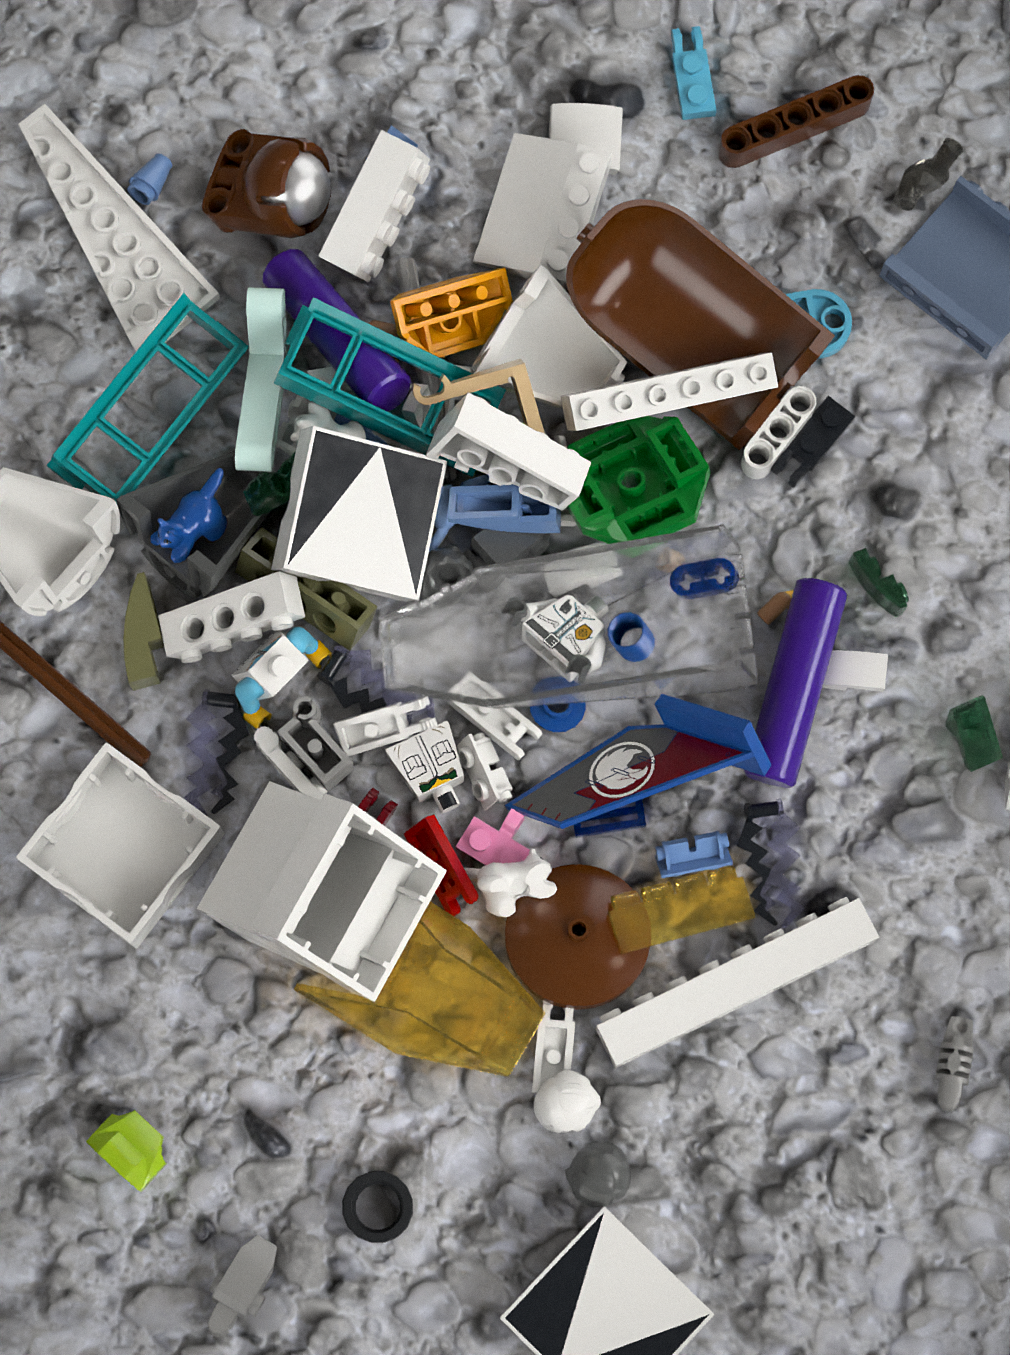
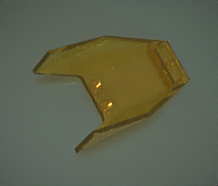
M431 901L375 1002L360 995L299 983L293 989L305 1001L395 1054L508 1078L546 1015L544 1010L470 926Z

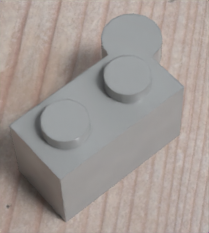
M300 697L294 702L293 718L277 732L285 746L298 757L304 767L312 776L317 778L328 793L354 770L353 762L320 725L322 713L319 706L310 697Z

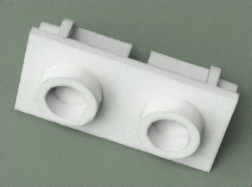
M484 732L472 736V733L468 734L456 746L461 766L466 769L472 782L473 794L481 802L484 811H486L497 801L502 803L511 799L510 791L513 788L503 767L492 771L489 765L500 761L490 737H485Z

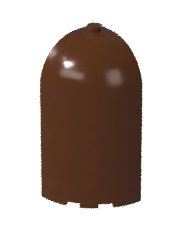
M648 199L629 200L611 208L595 226L589 222L576 239L581 244L573 253L567 265V288L571 300L581 317L600 337L649 377L758 353H772L778 388L687 407L738 450L755 435L781 402L780 399L791 386L797 383L820 357L835 336L696 220L680 209L663 202Z

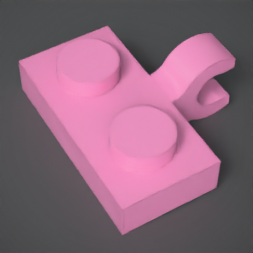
M511 809L499 831L474 816L455 847L484 866L493 862L513 863L523 861L529 855L530 850L513 840V837L523 823L524 815Z

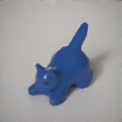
M217 468L201 490L191 491L183 496L177 510L171 515L169 520L161 518L157 520L159 527L150 536V542L155 546L160 545L162 548H171V560L174 563L186 560L195 542L201 536L206 537L210 541H215L224 534L227 526V517L222 513L221 507L214 497L222 483L224 474L222 468Z

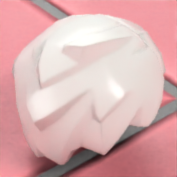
M563 1070L555 1077L547 1079L541 1085L534 1098V1112L540 1124L549 1131L556 1133L579 1132L591 1121L595 1111L600 1107L601 1100L585 1076L575 1071Z

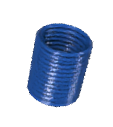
M631 612L621 613L610 621L607 628V636L610 643L625 660L640 662L653 652L655 647L653 633L637 614ZM637 628L642 629L640 639L635 644L621 646L622 637L627 631Z

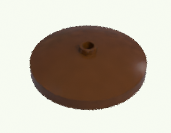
M582 864L552 868L546 880L556 884V893L548 898L541 899L530 896L520 897L516 900L515 913L507 917L505 948L508 961L522 985L537 998L551 1005L572 1009H590L603 1006L627 992L644 969L651 942V929L647 912L635 891L625 881L607 870ZM573 928H580L581 931H585V934L576 936L572 932Z

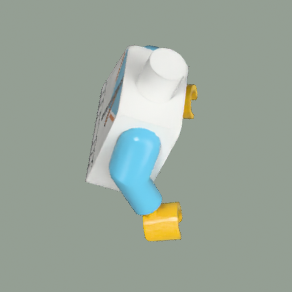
M302 627L292 628L287 635L282 630L274 631L231 674L238 682L235 687V694L245 712L243 719L255 729L260 728L265 718L270 720L272 714L260 706L259 700L276 695L307 663L308 659L317 668H321L320 662L326 656L331 657L332 652L320 640H316Z

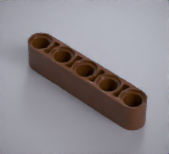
M852 76L732 125L722 133L718 153L719 160L723 165L730 168L741 167L860 118L870 108L874 95V85L865 76ZM854 93L859 94V95H861L864 99H861V100L854 99V98L851 97L850 94H854ZM828 106L833 109V112H824L820 107ZM793 118L799 119L803 124L794 125L789 120ZM768 131L773 136L765 138L760 136L758 132ZM732 143L738 144L742 149L732 150L727 145Z

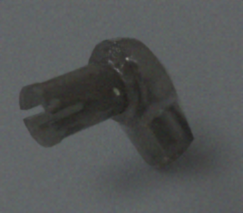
M946 138L932 158L923 159L908 167L904 171L893 200L894 205L900 209L911 211L915 208L921 196L942 187L949 179L948 170L963 153L961 144L952 138Z

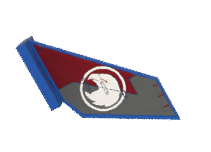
M661 693L654 705L664 724L626 727L504 806L507 810L514 809L526 817L564 829L728 766H734L765 776L771 767V763L750 720Z

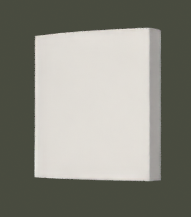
M589 103L552 104L550 107L549 138L577 142L611 152L612 164L608 174L616 175L620 170L623 108Z

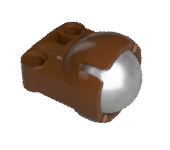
M245 129L236 130L229 135L219 154L205 191L202 210L225 233L243 231L275 235L283 238L305 236L320 226L327 213L331 197V183L328 175L330 172L329 161L322 148L306 138L253 134Z

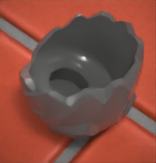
M447 545L443 548L431 550L428 553L420 592L421 598L429 606L440 608L457 602L464 594V591L471 588L476 582L475 569L472 566L471 560L466 558L456 546Z
M607 1141L602 1143L592 1142L583 1147L572 1160L570 1167L565 1170L566 1178L572 1188V1194L577 1200L592 1208L615 1204L625 1196L630 1186L631 1171L626 1155L622 1149Z

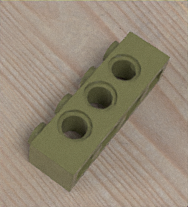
M261 527L241 549L235 573L251 582L278 572L271 570L278 538ZM296 576L305 618L302 619L351 651L370 628L378 606L346 584L334 581H316Z

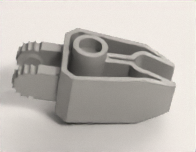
M259 1235L239 1249L226 1273L219 1271L209 1288V1291L213 1293L212 1300L216 1304L211 1313L212 1317L207 1322L210 1335H213V1338L222 1339L224 1336L226 1337L238 1317L245 1321L249 1315L255 1317L266 1299V1296L261 1293L273 1274L277 1246Z

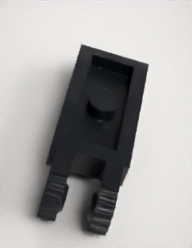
M827 396L787 449L774 463L771 471L777 475L785 469L792 457L801 463V466L792 473L788 482L790 486L795 488L809 470L812 472L853 423L856 416L830 396Z

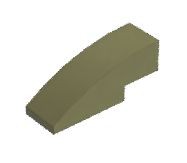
M145 572L138 573L125 614L123 636L124 661L128 683L133 691L161 684L152 650L163 648L164 643L151 587Z

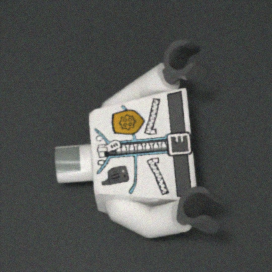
M565 595L560 599L554 598L532 603H525L523 600L513 597L508 600L501 612L503 614L509 613L513 615L510 620L511 625L517 626L520 621H524L522 623V640L569 682L574 680L577 674H579L578 681L582 683L588 674L601 667L606 642L604 639L605 626L599 619L609 610L606 603L600 597L593 596L584 605L571 595Z

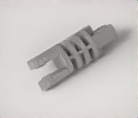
M951 1016L940 1046L935 1080L940 1081L937 1102H939L940 1109L942 1108L943 1112L946 1111L947 1113H952V1111H956V1108H959L962 1088L969 1084L974 1048L973 1020L968 1018Z

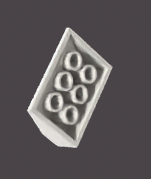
M514 133L473 263L492 269L506 268L507 273L529 279L535 270L542 265L565 290L568 289L566 282L567 265L571 256L581 244L576 239L589 222L593 224L612 164L611 152L577 142Z

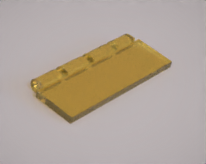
M728 865L707 871L709 885L702 872L675 879L674 886L677 894L674 893L671 882L667 881L641 888L643 903H641L637 890L611 896L613 910L609 911L608 915L620 955L756 918L743 876L737 878L734 866Z

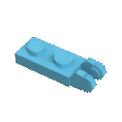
M700 26L692 27L691 40L694 50L683 52L680 29H672V62L682 120L715 116L716 105L706 49H703Z

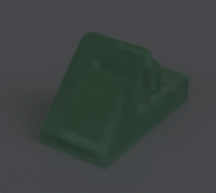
M983 695L949 710L945 726L956 736L965 767L970 772L1003 758L986 698Z

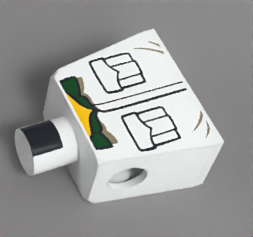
M448 721L442 722L435 727L385 749L389 762L419 803L433 797L441 813L451 811L460 805L453 787L464 782V774Z

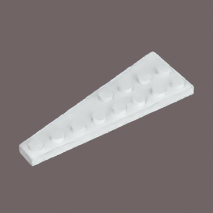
M45 103L19 123V127L135 352L183 293L203 311L220 299L219 293ZM186 315L165 343L193 320Z

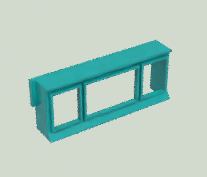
M183 293L54 452L46 466L72 487L78 489L85 487L92 493L112 498L117 504L116 499L135 491L249 349V346L219 321H215L195 305ZM186 315L231 350L210 377L202 373L165 343ZM156 352H159L198 383L201 388L148 453L104 417ZM96 427L141 462L116 494L71 459Z
M314 297L309 308L302 305L285 341V344L289 345L290 348L278 371L274 384L352 421H357L377 433L426 455L434 436L431 430L445 400L431 404L422 426L418 427L340 390L361 343L364 342L437 378H441L442 374H444L449 381H453L473 373ZM313 318L352 336L331 384L291 366ZM442 382L438 388L437 393L443 389ZM494 386L472 392L471 394L490 402L491 406L498 409L506 389ZM439 456L438 459L447 461V466L456 469L454 468L455 461ZM469 468L468 473L456 469L470 477H473L476 471L473 468Z

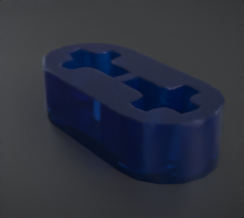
M725 558L684 564L673 570L670 576L671 589L683 599H696L732 591L739 582L738 569ZM722 567L730 573V575L724 577V583L722 584L715 578L708 579V577L718 575L719 569ZM686 574H689L693 579L701 578V581L690 583L689 590L679 585V582L685 581Z

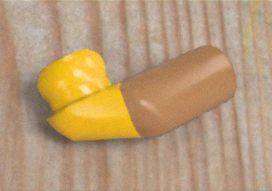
M794 590L779 592L774 595L757 612L759 617L766 624L770 625L784 610L789 609Z

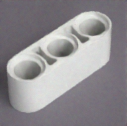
M797 386L788 391L747 443L741 459V469L747 477L761 479L768 475L777 459L811 418L816 406V397L811 389L805 386ZM796 401L802 402L807 407V410L798 412L791 407V403ZM775 427L781 428L786 432L787 436L783 438L774 437L770 430ZM752 454L763 455L766 463L761 465L755 464L750 460L749 456Z

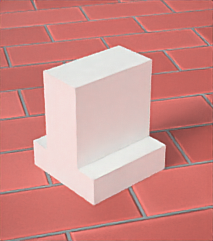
M269 781L197 909L245 940L319 972L346 990L375 1002L447 870L353 803L326 793L322 800Z

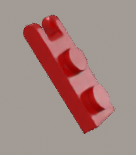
M434 814L423 818L404 833L410 845L447 870L435 893L450 917H455L461 912L460 905L456 900L458 896L462 895L468 904H473L479 899L474 885Z

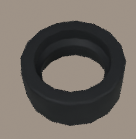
M369 1171L358 1176L347 1187L342 1199V1215L347 1227L358 1238L371 1243H386L399 1237L408 1227L413 1215V1199L408 1187L397 1176L385 1171ZM372 1185H384L391 1188L396 1193L400 1202V1212L397 1219L391 1226L384 1229L366 1227L359 1220L356 1213V1202L359 1194L365 1188Z

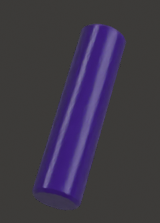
M289 249L280 252L267 264L262 279L266 288H281L285 290L286 312L294 322L302 305L309 308L313 297L360 319L301 250ZM313 318L306 336L333 369L337 371L352 336ZM364 342L361 343L344 379V382L359 399L387 412L397 407L406 398L411 385L409 375L393 356Z
M801 578L795 583L755 727V732L769 758L771 767L765 776L744 770L745 775L751 779L783 788H791L796 785L848 596L846 591L836 584L814 578Z

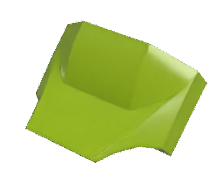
M135 1110L123 1115L111 1114L86 1141L99 1156L140 1192L167 1165L162 1156L164 1136Z

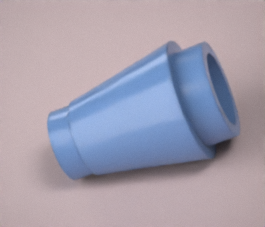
M155 154L151 160L129 179L130 185L127 190L130 196L144 205H149L152 201H156L173 166L172 162L162 154Z

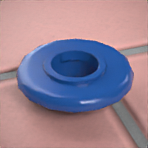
M561 678L549 679L540 683L533 691L529 701L530 713L534 721L543 729L554 733L566 732L575 728L583 719L586 710L585 697L580 688L574 683ZM558 696L564 698L568 703V709L562 713L552 712L547 706L550 698Z

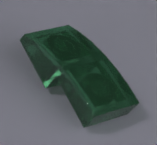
M296 451L289 459L282 463L276 473L273 471H261L243 491L252 514L260 516L289 501L291 491L290 477Z
M866 548L853 552L848 563L866 592L877 604L893 616L903 615L907 608V602H909L904 585L901 582L897 583L893 574L880 579V565L875 556H869Z

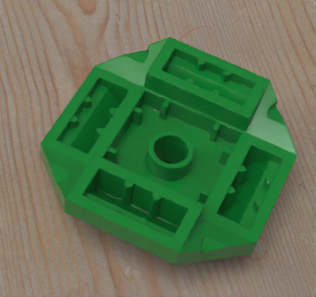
M643 416L616 422L568 445L567 449L576 451L581 457L591 462L579 497L567 506L568 511L583 535L633 553L696 523L710 477V469L678 417L664 416L661 419Z

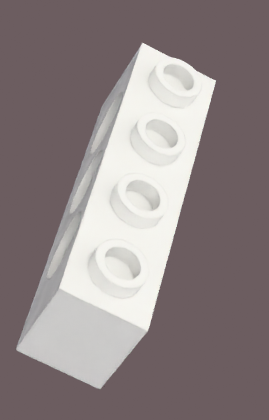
M280 571L158 615L166 656L181 659L182 663L199 661L203 658L202 654L210 651H227L233 647L232 643L241 640L248 642L263 637V632L271 629L279 631L291 628L293 621L305 618L297 577ZM264 603V611L260 614L261 606ZM234 614V620L230 626V619ZM202 626H204L203 633H202V635L200 636L201 628H202Z

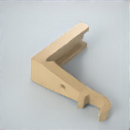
M521 359L453 381H449L442 374L440 381L443 383V389L429 396L421 395V387L413 382L412 393L416 400L423 405H431L467 393L509 383L508 378L511 377L524 424L535 431L544 433L527 369Z

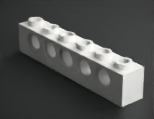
M758 353L571 393L560 397L567 430L579 431L778 388L772 353Z

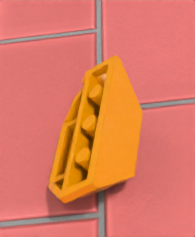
M506 268L454 277L400 293L390 300L398 336L402 340L439 358L485 344L498 325L504 311L513 302Z

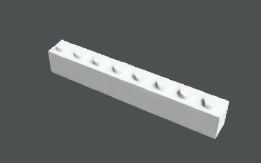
M847 897L840 899L828 906L829 913L817 918L815 913L807 915L795 922L798 928L786 934L783 929L774 931L763 937L765 944L755 949H752L750 944L741 947L731 953L732 960L722 965L719 964L718 960H715L699 968L700 976L689 981L686 980L685 976H682L666 984L667 992L654 997L653 993L649 992L632 1001L635 1006L634 1008L623 1013L617 1008L599 1017L602 1023L597 1025L595 1030L614 1068L616 1069L874 943L879 938V935L860 898L849 902Z

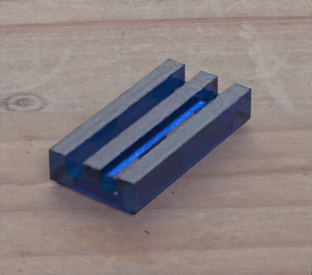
M642 799L635 801V806L614 809L574 824L575 838L646 827ZM635 814H637L638 818L581 828V823Z

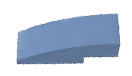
M516 485L449 487L448 521L451 523L518 533H560L561 510L520 494L519 487Z

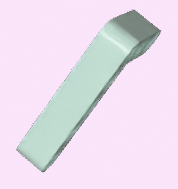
M248 287L246 315L249 360L236 440L235 467L236 470L272 472L284 388L274 384V381L288 352V345L285 344L287 339L285 290L281 288Z

